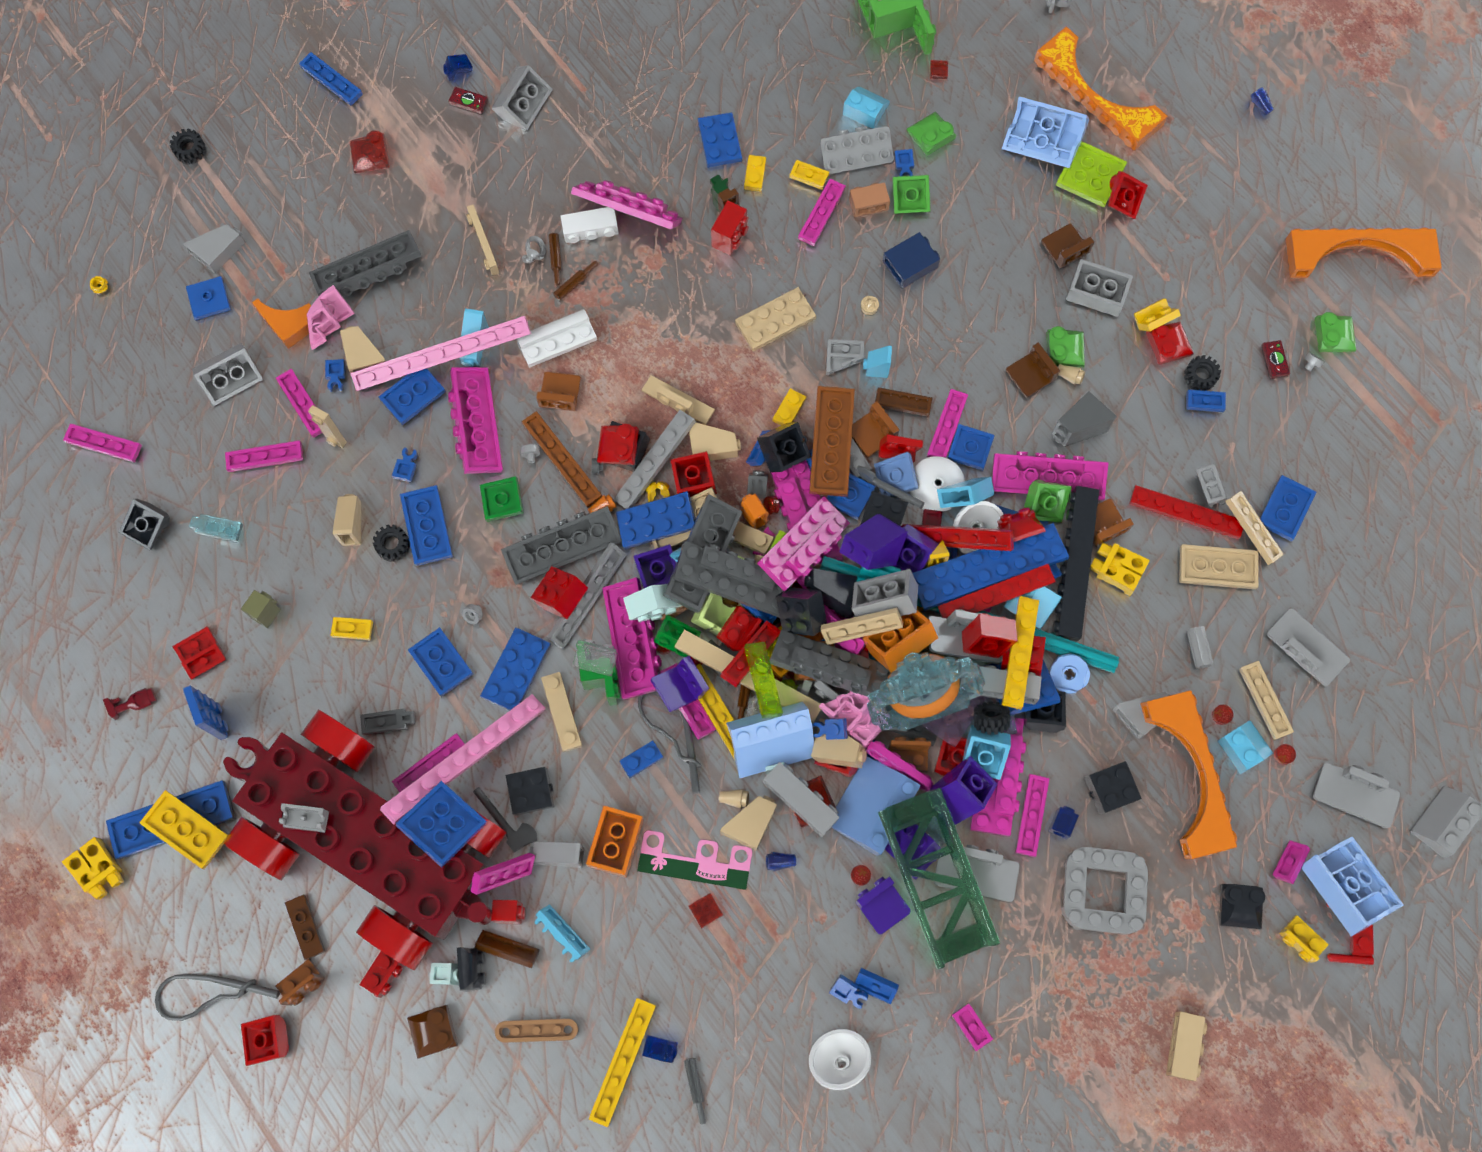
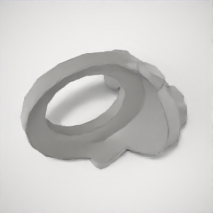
M531 236L527 239L525 243L527 255H523V262L529 264L534 260L544 258L546 246L538 236ZM531 241H535L539 245L540 253L530 248Z

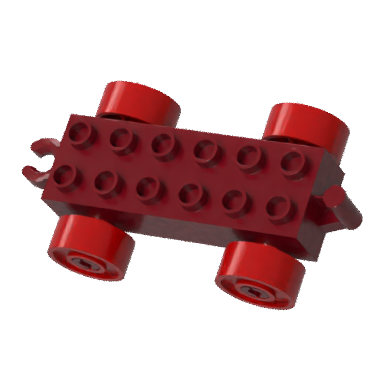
M318 709L300 734L318 746L314 752L281 732L270 749L259 740L251 737H241L238 739L237 743L245 750H251L255 754V762L251 767L242 768L235 759L231 757L224 758L223 764L226 771L232 777L245 782L232 802L261 820L263 824L260 827L241 816L223 844L254 866L282 881L300 856V853L283 842L288 838L396 910L394 915L374 905L356 931L364 940L389 957L415 970L433 944L429 939L416 931L418 926L434 937L445 940L459 918L481 925H487L491 922L492 910L484 904L479 895L471 892L474 872L488 867L470 856L468 852L473 848L490 859L507 832L478 813L487 821L486 825L441 868L380 811L381 806L388 801L336 768L339 762H342L358 772L375 749V746L331 716ZM282 803L323 808L329 811L325 833L284 828L279 822V818H283V811H281Z

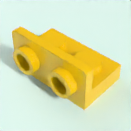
M1165 298L1134 313L1138 329L1142 331H1152L1181 316L1179 309L1169 307Z
M1297 915L1279 933L1283 937L1282 940L1288 946L1294 947L1299 952L1298 955L1304 961L1310 963L1317 962L1320 959L1318 956L1329 945Z

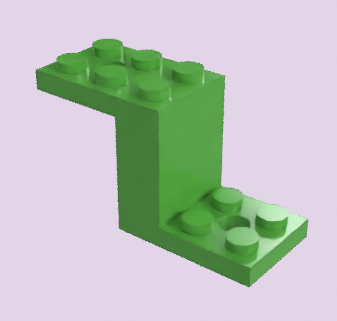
M857 0L874 39L913 27L924 54L932 52L936 28L930 22V15L923 6V0Z

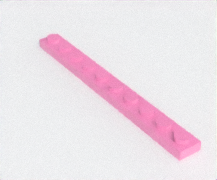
M522 316L350 374L356 391H360L530 335L531 331L526 316Z
M533 694L381 806L380 811L395 825L440 781L446 785L544 712L545 707Z

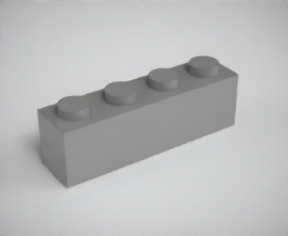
M966 662L959 668V692L1003 699L1007 669L999 670L995 666L990 665L981 667L977 666L976 663ZM1028 672L1024 703L1035 705L1040 698L1041 676H1036L1032 672Z
M779 762L763 779V783L815 832L823 837L839 820L837 815L839 812L832 805L827 806L822 801L824 798L817 791L812 792L808 788L809 784L800 777L798 779L793 775L794 770L786 763L783 765Z

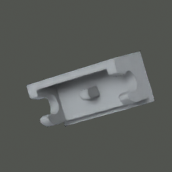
M1215 464L1196 469L1209 507H1213L1217 503L1220 505L1226 504L1227 496Z
M282 803L281 811H283V818H279V822L284 828L325 833L329 811L323 808Z

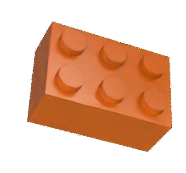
M918 610L916 613L901 616L903 628L862 638L869 653L891 673L938 639L932 622Z
M603 806L586 865L593 869L627 878L644 821L643 817Z

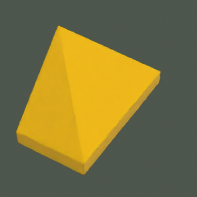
M943 540L930 554L926 568L948 561L950 555Z

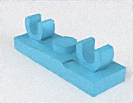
M550 904L539 910L536 914L538 918L535 920V924L537 925L542 921L545 925L542 932L549 930L554 939L560 942L562 946L564 945L565 949H563L562 954L564 955L569 951L572 954L570 962L578 960L590 950L586 943Z

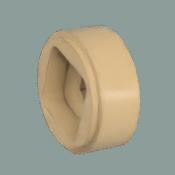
M866 296L862 299L861 310L864 314L873 315L878 311L879 301L877 298Z

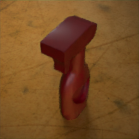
M144 688L131 694L125 703L118 706L115 705L121 701L119 697L116 699L105 698L103 702L108 715L117 720L119 713L128 709H144L152 705V702L157 701V698L152 688Z

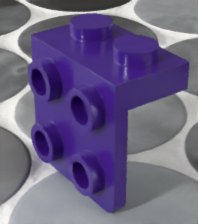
M911 819L907 820L892 835L885 847V850L915 880L923 875L926 869L943 852L940 846Z
M890 876L887 879L881 877L874 882L875 887L872 890L868 891L867 888L857 895L859 899L855 902L879 935L893 927L911 912L908 905L893 886L894 881Z

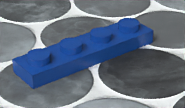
M312 52L299 63L304 71L350 106L363 95L358 87Z

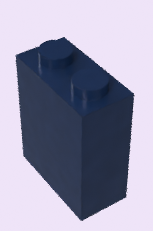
M919 232L884 252L882 262L903 289L937 269L940 256L936 250L931 248L927 237H923Z

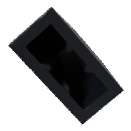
M814 568L806 575L804 586L806 589L821 590L825 606L847 619L855 615L852 610L854 583L857 582V576Z

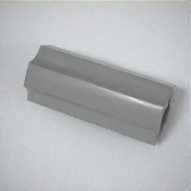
M1196 627L1188 629L1187 635L1195 668L1200 669L1212 666L1213 660L1205 628Z

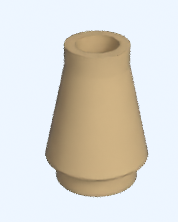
M1059 365V376L1074 385L1082 383L1085 376V371L1082 368Z
M744 789L720 791L719 802L743 809V807L749 804V791Z

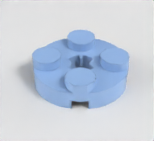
M1059 655L1050 667V675L1054 685L1061 692H1066L1067 694L1076 693L1089 682L1090 671L1087 663L1078 655ZM1072 669L1075 675L1074 677L1067 678L1064 672Z

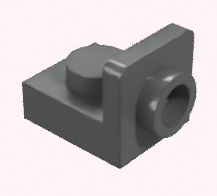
M753 470V473H749L747 495L757 494L759 499H766L768 475L764 474V471Z

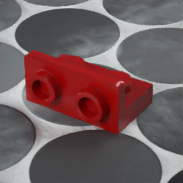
M887 434L880 439L879 458L889 459L909 452L914 463L916 452L923 448V440Z
M736 606L716 637L732 651H740L751 636L759 630V624L762 620L759 617L754 618L743 607Z
M380 951L359 985L373 993L374 996L382 998L383 995L386 996L392 987L390 983L394 977L397 978L403 970L402 964Z

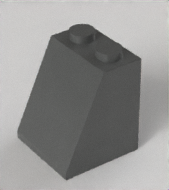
M1088 391L1058 420L1051 435H1053L1057 443L1066 447L1107 433L1117 416Z

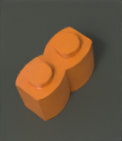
M748 494L743 497L741 511L750 527L759 529L766 525L769 513L757 494Z

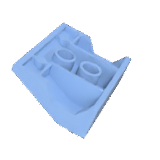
M1019 97L1017 111L1013 123L1008 128L1002 149L1070 168L1085 134L1089 117L1085 114Z
M804 702L726 723L734 748V758L739 778L766 771L765 767L778 764L779 762L789 765L812 758L811 754L814 746L813 728L809 709Z
M1353 837L1338 843L1320 855H1314L1302 866V870L1351 937L1404 906Z

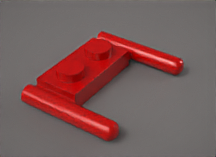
M1373 925L1352 937L1350 936L1351 955L1329 953L1327 955L1328 961L1373 965Z

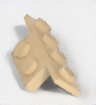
M652 375L642 388V392L659 400L662 404L674 408L677 412L681 410L704 425L708 423L715 411L714 408Z

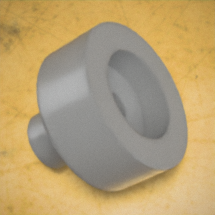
M1308 352L1304 358L1308 361L1305 368L1309 371H1312L1315 366L1321 368L1325 362L1311 352Z
M535 444L522 446L521 456L527 458L528 463H534L535 457L540 455V447Z
M467 605L462 611L464 620L469 624H477L483 617L482 608L479 605Z

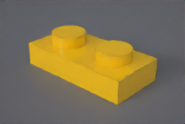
M748 156L744 190L762 192L766 157Z
M796 160L790 173L791 179L823 190L829 177V171Z
M790 388L772 421L779 425L793 423L806 400V396Z
M333 617L330 636L332 638L371 640L373 621Z

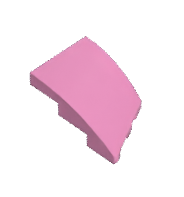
M334 285L316 299L307 313L310 346L312 349L327 341L326 336L341 327L340 322L355 314Z
M851 691L848 694L836 697V699L819 705V708L830 719L846 718L847 734L865 749L891 720V716L875 705V699Z

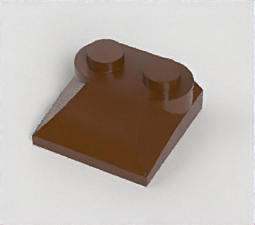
M448 1005L436 1007L407 1018L417 1059L458 1046Z

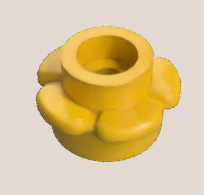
M95 276L90 280V289L96 294L105 292L108 289V281L100 276Z

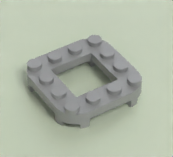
M1082 847L1073 851L1064 863V896L1061 911L1066 921L1077 930L1121 935L1132 934L1140 930L1145 923L1147 909L1148 869L1145 860L1137 854L1127 851ZM1087 869L1126 874L1124 913L1085 908Z

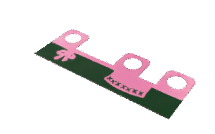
M650 830L644 833L638 872L746 890L752 858L751 848L739 845L733 846L730 863L724 864L716 862L718 843L715 841L700 840L697 846L696 858L694 859L662 853L664 834ZM650 835H656L660 840L659 845L655 848L647 845V838ZM705 844H710L714 848V852L710 857H705L701 853V848ZM738 850L747 852L748 858L743 863H739L735 859V853Z

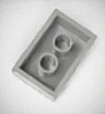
M1080 259L1066 300L1118 317L1124 306L1133 276Z
M907 569L855 582L852 610L855 616H863L893 608L898 609L900 616L916 613L918 584L911 570Z

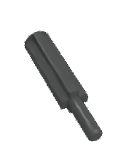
M689 1058L684 1060L692 1101L693 1104H696L699 1122L702 1125L706 1123L702 1105L704 1098L696 1058Z

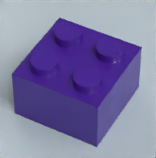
M907 524L903 528L908 530L897 564L894 567L900 568L901 571L910 569L914 573L926 568L930 554L939 544Z
M670 544L633 556L643 589L651 585L668 584L677 564L670 557L673 552Z

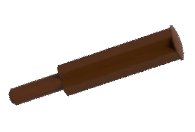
M551 233L548 235L551 268L554 271L555 285L559 286V270H561L559 234Z
M593 261L583 271L579 270L553 292L555 298L559 301L587 278L586 275L598 265V262Z
M742 684L737 705L739 708L738 719L744 718L745 709H748L751 689Z

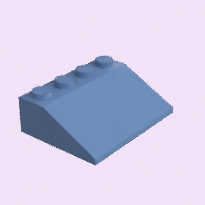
M867 757L866 761L863 762L862 768H858L835 807L839 812L837 814L839 820L832 826V829L874 855L879 856L883 853L921 785L907 776Z

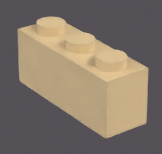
M1175 1012L1166 1075L1189 1081H1196L1201 1073L1199 1058L1204 1052L1202 1037L1207 1031L1205 1017Z

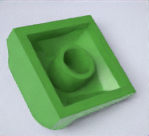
M936 111L907 128V132L926 156L956 139L953 125L944 121Z
M929 175L892 178L894 214L930 212Z
M1326 312L1315 317L1319 352L1356 351L1352 316H1337L1332 312Z
M1060 326L1047 330V354L1056 366L1060 364L1073 367L1085 366L1084 332L1065 330Z
M1040 479L1035 480L1029 487L1024 508L1034 510L1036 518L1040 521L1062 523L1071 486L1044 482Z

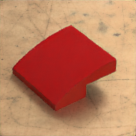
M208 626L172 646L191 680L226 660L222 649Z

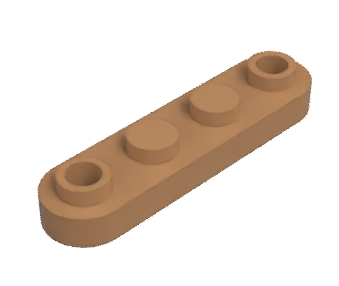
M572 1019L502 1021L495 1028V1036L500 1042L566 1041L574 1039L578 1034L579 1028ZM568 1025L572 1027L570 1034L565 1033V1027ZM504 1028L510 1030L508 1036L503 1035Z

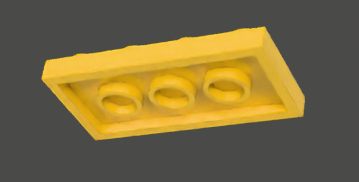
M167 790L161 794L140 821L142 826L203 870H205L224 845L223 842L228 834Z

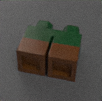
M716 175L710 179L713 204L719 213H721L727 201L739 205V193L735 188L729 190L728 178L723 180L720 175Z

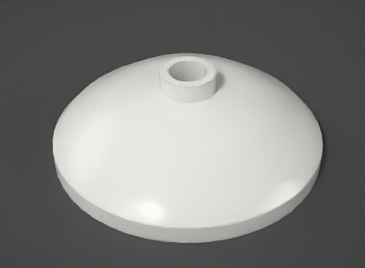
M939 456L929 457L920 461L914 467L919 489L910 491V495L924 502L923 510L929 509L945 512L952 509L953 507L940 508L937 489L965 481L961 469L950 459ZM935 480H940L941 486H936Z
M980 501L975 505L963 507L957 514L953 527L972 528L976 524V528L998 529L997 521L1004 514L995 504ZM959 548V550L964 554H968L970 552L979 550L970 548Z
M846 1029L833 1030L821 1036L813 1045L809 1055V1067L813 1077L820 1085L832 1090H845L857 1085L867 1075L871 1065V1052L865 1039L858 1033ZM842 1064H846L845 1067L840 1068Z

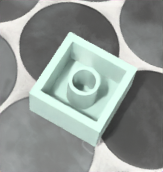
M668 584L651 585L623 598L629 620H638V622L649 619L651 621L661 619L662 614L675 613L676 608L682 605L663 596Z

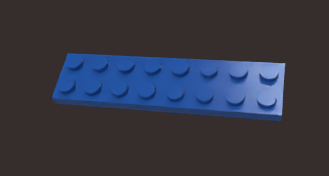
M1054 523L1044 526L1046 532L1015 541L1012 551L979 549L912 573L918 584V599L923 611L1043 565L1049 564L1051 566L1068 560L1069 555Z

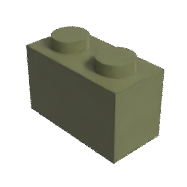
M256 590L252 592L241 608L252 620L267 629L281 609L276 605L278 602L264 591L259 593Z

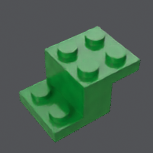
M576 643L580 681L584 690L605 687L609 705H618L617 699H620V690L618 683H615V680H618L615 663L612 664L610 658L592 660L590 649L586 648L585 643Z

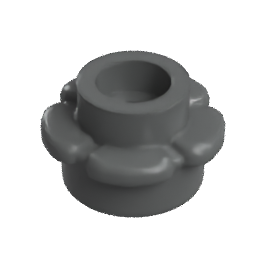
M592 458V473L599 475V471H603V463H597V458Z

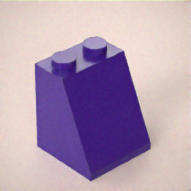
M877 514L845 534L839 552L867 570L896 566L908 530L881 514Z
M969 756L936 782L929 790L925 799L953 827L983 810L998 784Z

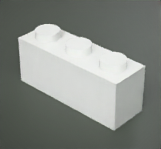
M609 207L560 215L566 243H576L586 239L594 240L598 237H611L619 234L615 211Z

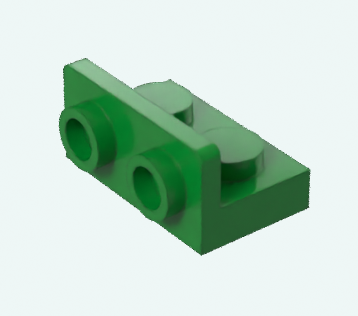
M666 615L654 642L661 647L675 652L679 656L687 657L689 655L675 648L677 641L684 630L697 637L700 636L701 631Z

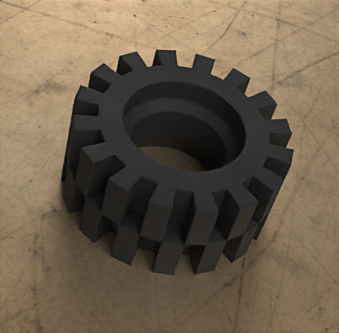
M181 129L182 133L177 131V136L173 135V140H170V148L175 157L184 164H186V161L188 164H192V161L196 163L198 162L197 158L201 160V154L205 155L204 150H206V147L199 133L195 130L191 131V129H187V132ZM186 143H194L191 149L182 150Z
M1202 355L1201 358L1196 356L1195 359L1193 358L1184 371V374H1186L1184 379H1188L1187 385L1192 384L1190 388L1194 389V387H1197L1196 390L1202 389V391L1212 389L1221 376V370H1218L1220 365H1215L1217 362L1215 359L1211 361L1212 357L1209 356L1205 359L1206 355ZM1204 368L1208 371L1209 377L1207 379L1200 378L1196 374V369Z
M392 524V527L386 525L385 529L382 526L380 532L376 531L375 534L377 536H373V546L381 558L394 562V559L400 560V556L405 557L404 553H408L410 543L408 536L401 527L397 528L396 525ZM389 537H396L398 545L394 549H387L384 546L385 540Z
M984 702L983 706L981 704L977 705L974 708V727L977 731L981 730V733L987 732L989 735H991V732H994L995 735L998 732L1004 733V730L1007 731L1008 727H1010L1009 708L1000 705L999 702H996V704Z

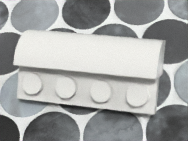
M582 309L531 330L530 335L518 338L516 341L530 368L597 340V336L586 311Z

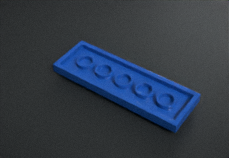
M223 780L175 796L215 826L235 819L226 784ZM154 804L106 820L115 859H121L166 843L140 824V821Z

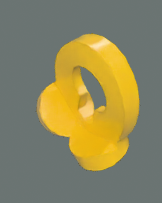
M663 481L650 483L645 490L648 493V502L654 501L657 488L660 489L661 495L664 498L670 497L668 491L670 485Z

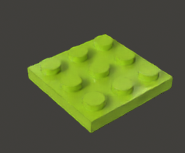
M1081 141L1070 168L1064 167L1056 186L1105 207L1112 191L1110 189V179L1118 171L1124 170L1127 161Z

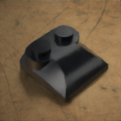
M133 499L118 533L146 549L152 550L162 529L168 527L170 518L165 511L153 504L140 499Z
M1057 691L1060 696V703L1026 711L1024 725L1029 730L1057 733L1065 730L1066 692Z
M1221 884L1220 926L1262 929L1263 903L1265 901L1263 888L1250 885Z
M458 947L457 961L460 991L470 992L482 989V985L486 984L485 972L481 971V964H484L483 951H479L477 948Z

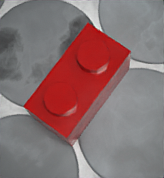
M492 900L491 921L497 924H521L522 920H525L526 908L518 900Z

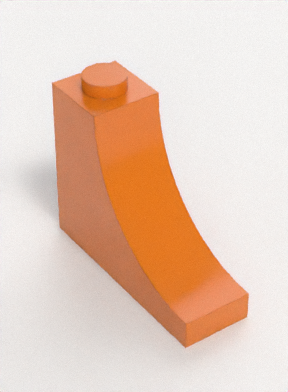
M258 298L252 302L259 314L288 349L309 335L307 313L311 307L310 303L293 310H277L263 304Z

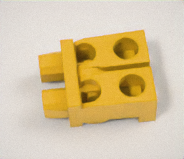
M1102 543L1097 554L1105 557L1106 560L1103 562L1094 558L1090 569L1098 574L1096 578L1123 590V593L1131 596L1150 560L1128 549L1119 547L1120 545L1116 543L1113 546Z
M93 837L79 848L81 851L76 850L61 861L82 887L83 891L90 893L96 900H101L108 894L103 887L107 882L113 888L118 887L124 882L120 874L123 870L111 856L101 838Z

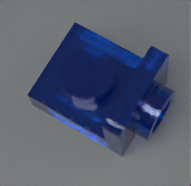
M466 54L447 56L443 65L444 73L450 81L454 80L456 74L469 73L473 69Z
M647 1035L642 1056L673 1063L677 1055L678 1043Z

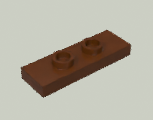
M878 387L875 402L877 401L884 409L929 417L933 398Z
M303 894L285 902L304 960L324 953L325 949L306 895Z
M482 930L474 947L485 953L529 968L533 967L540 949Z

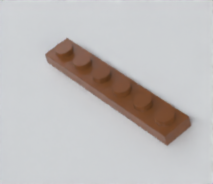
M536 411L521 421L584 505L588 508L602 497V494L539 413Z

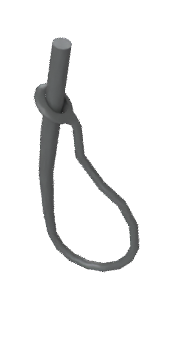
M645 694L640 695L638 698V708L642 719L650 728L663 733L674 743L678 757L689 764L692 793H700L697 768H700L701 764L696 760L691 727L682 712L680 711L684 725L688 757L682 756L676 739L663 729L653 725L646 718L642 708V699Z
M182 974L169 977L160 984L155 996V1005L161 1017L170 1021H183L196 1016L206 1006L219 999H237L247 992L278 999L280 991L256 985L257 981L255 979L244 982L215 975ZM175 979L208 981L240 989L237 995L220 994L202 1004L193 1013L183 1017L165 1014L160 1008L159 1003L163 987Z

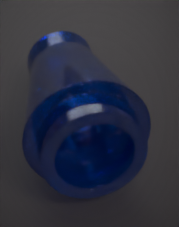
M1263 87L1250 95L1251 101L1264 115L1274 110L1268 92Z
M778 852L766 854L767 870L774 872L796 866L795 854Z

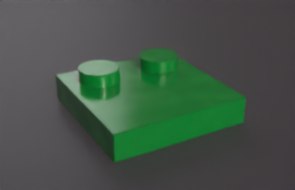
M516 476L480 485L484 516L487 522L523 514L519 483Z

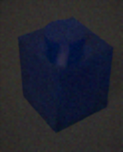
M1059 807L1056 810L1048 832L1067 840L1071 837L1079 815L1070 807Z

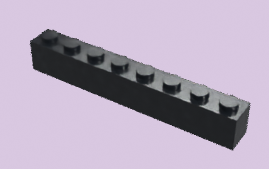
M1076 486L1073 491H1070L1068 498L1071 507L1066 515V521H1069L1068 528H1065L1064 539H1066L1065 549L1069 558L1060 566L1062 580L1058 584L1057 594L1062 599L1055 608L1057 620H1054L1052 627L1055 635L1071 641H1079L1082 638L1099 489Z

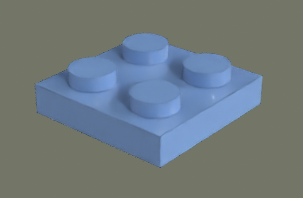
M906 452L874 464L876 476L880 480L905 493L919 489L911 453ZM879 488L881 494L890 497H896L895 495Z

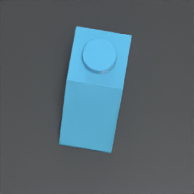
M885 346L868 352L867 359L864 358L863 369L866 370V376L888 378L892 346Z

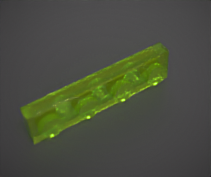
M765 642L745 644L744 649L762 719L780 717L783 714L766 644Z

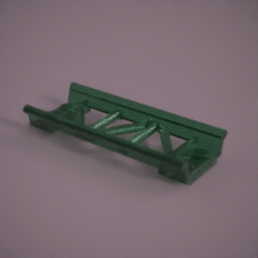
M941 788L918 794L881 809L878 812L937 969H942L945 967V963L983 947L1000 944ZM935 816L947 846L911 861L929 823ZM921 822L903 856L894 832ZM950 854L959 878L916 868ZM911 876L957 887L927 900L920 901ZM962 894L942 936L935 939L924 910ZM967 902H969L976 922L954 931Z

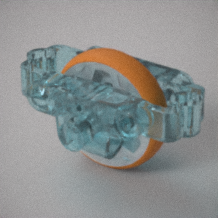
M927 652L923 654L910 653L905 656L902 662L897 663V669L890 673L888 679L881 683L880 689L869 694L867 709L871 722L874 725H879L881 730L897 727V729L905 731L961 711L970 705L971 699L982 695L985 679L980 666L973 663L970 658L956 661L952 657L944 658L939 655L928 654ZM964 677L966 683L960 684V678ZM891 705L893 709L887 711L886 706Z

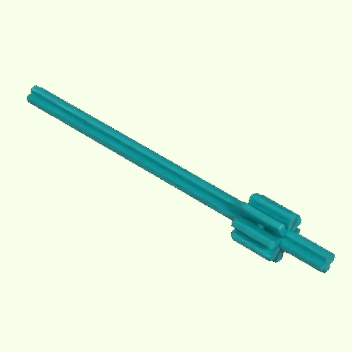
M824 556L820 566V570L857 576V582L901 571L900 568L894 566L867 570L862 566L859 568ZM917 598V606L922 607ZM938 606L928 609L940 614ZM984 610L978 612V613H987V614H989V615H991V616L1001 617V616L995 615V614H993V613H990V612H987V611H984ZM1035 628L1034 636L1046 637L1044 650L1058 655L1075 654L1085 660L1087 665L1113 674L1115 673L1119 664L1118 656Z

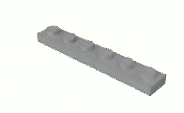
M681 410L678 411L613 499L617 504L625 509L632 508L695 424V419Z
M614 543L608 545L583 582L588 587V590L568 619L560 617L548 634L547 638L558 647L565 648L603 591L602 588L607 585L627 555Z

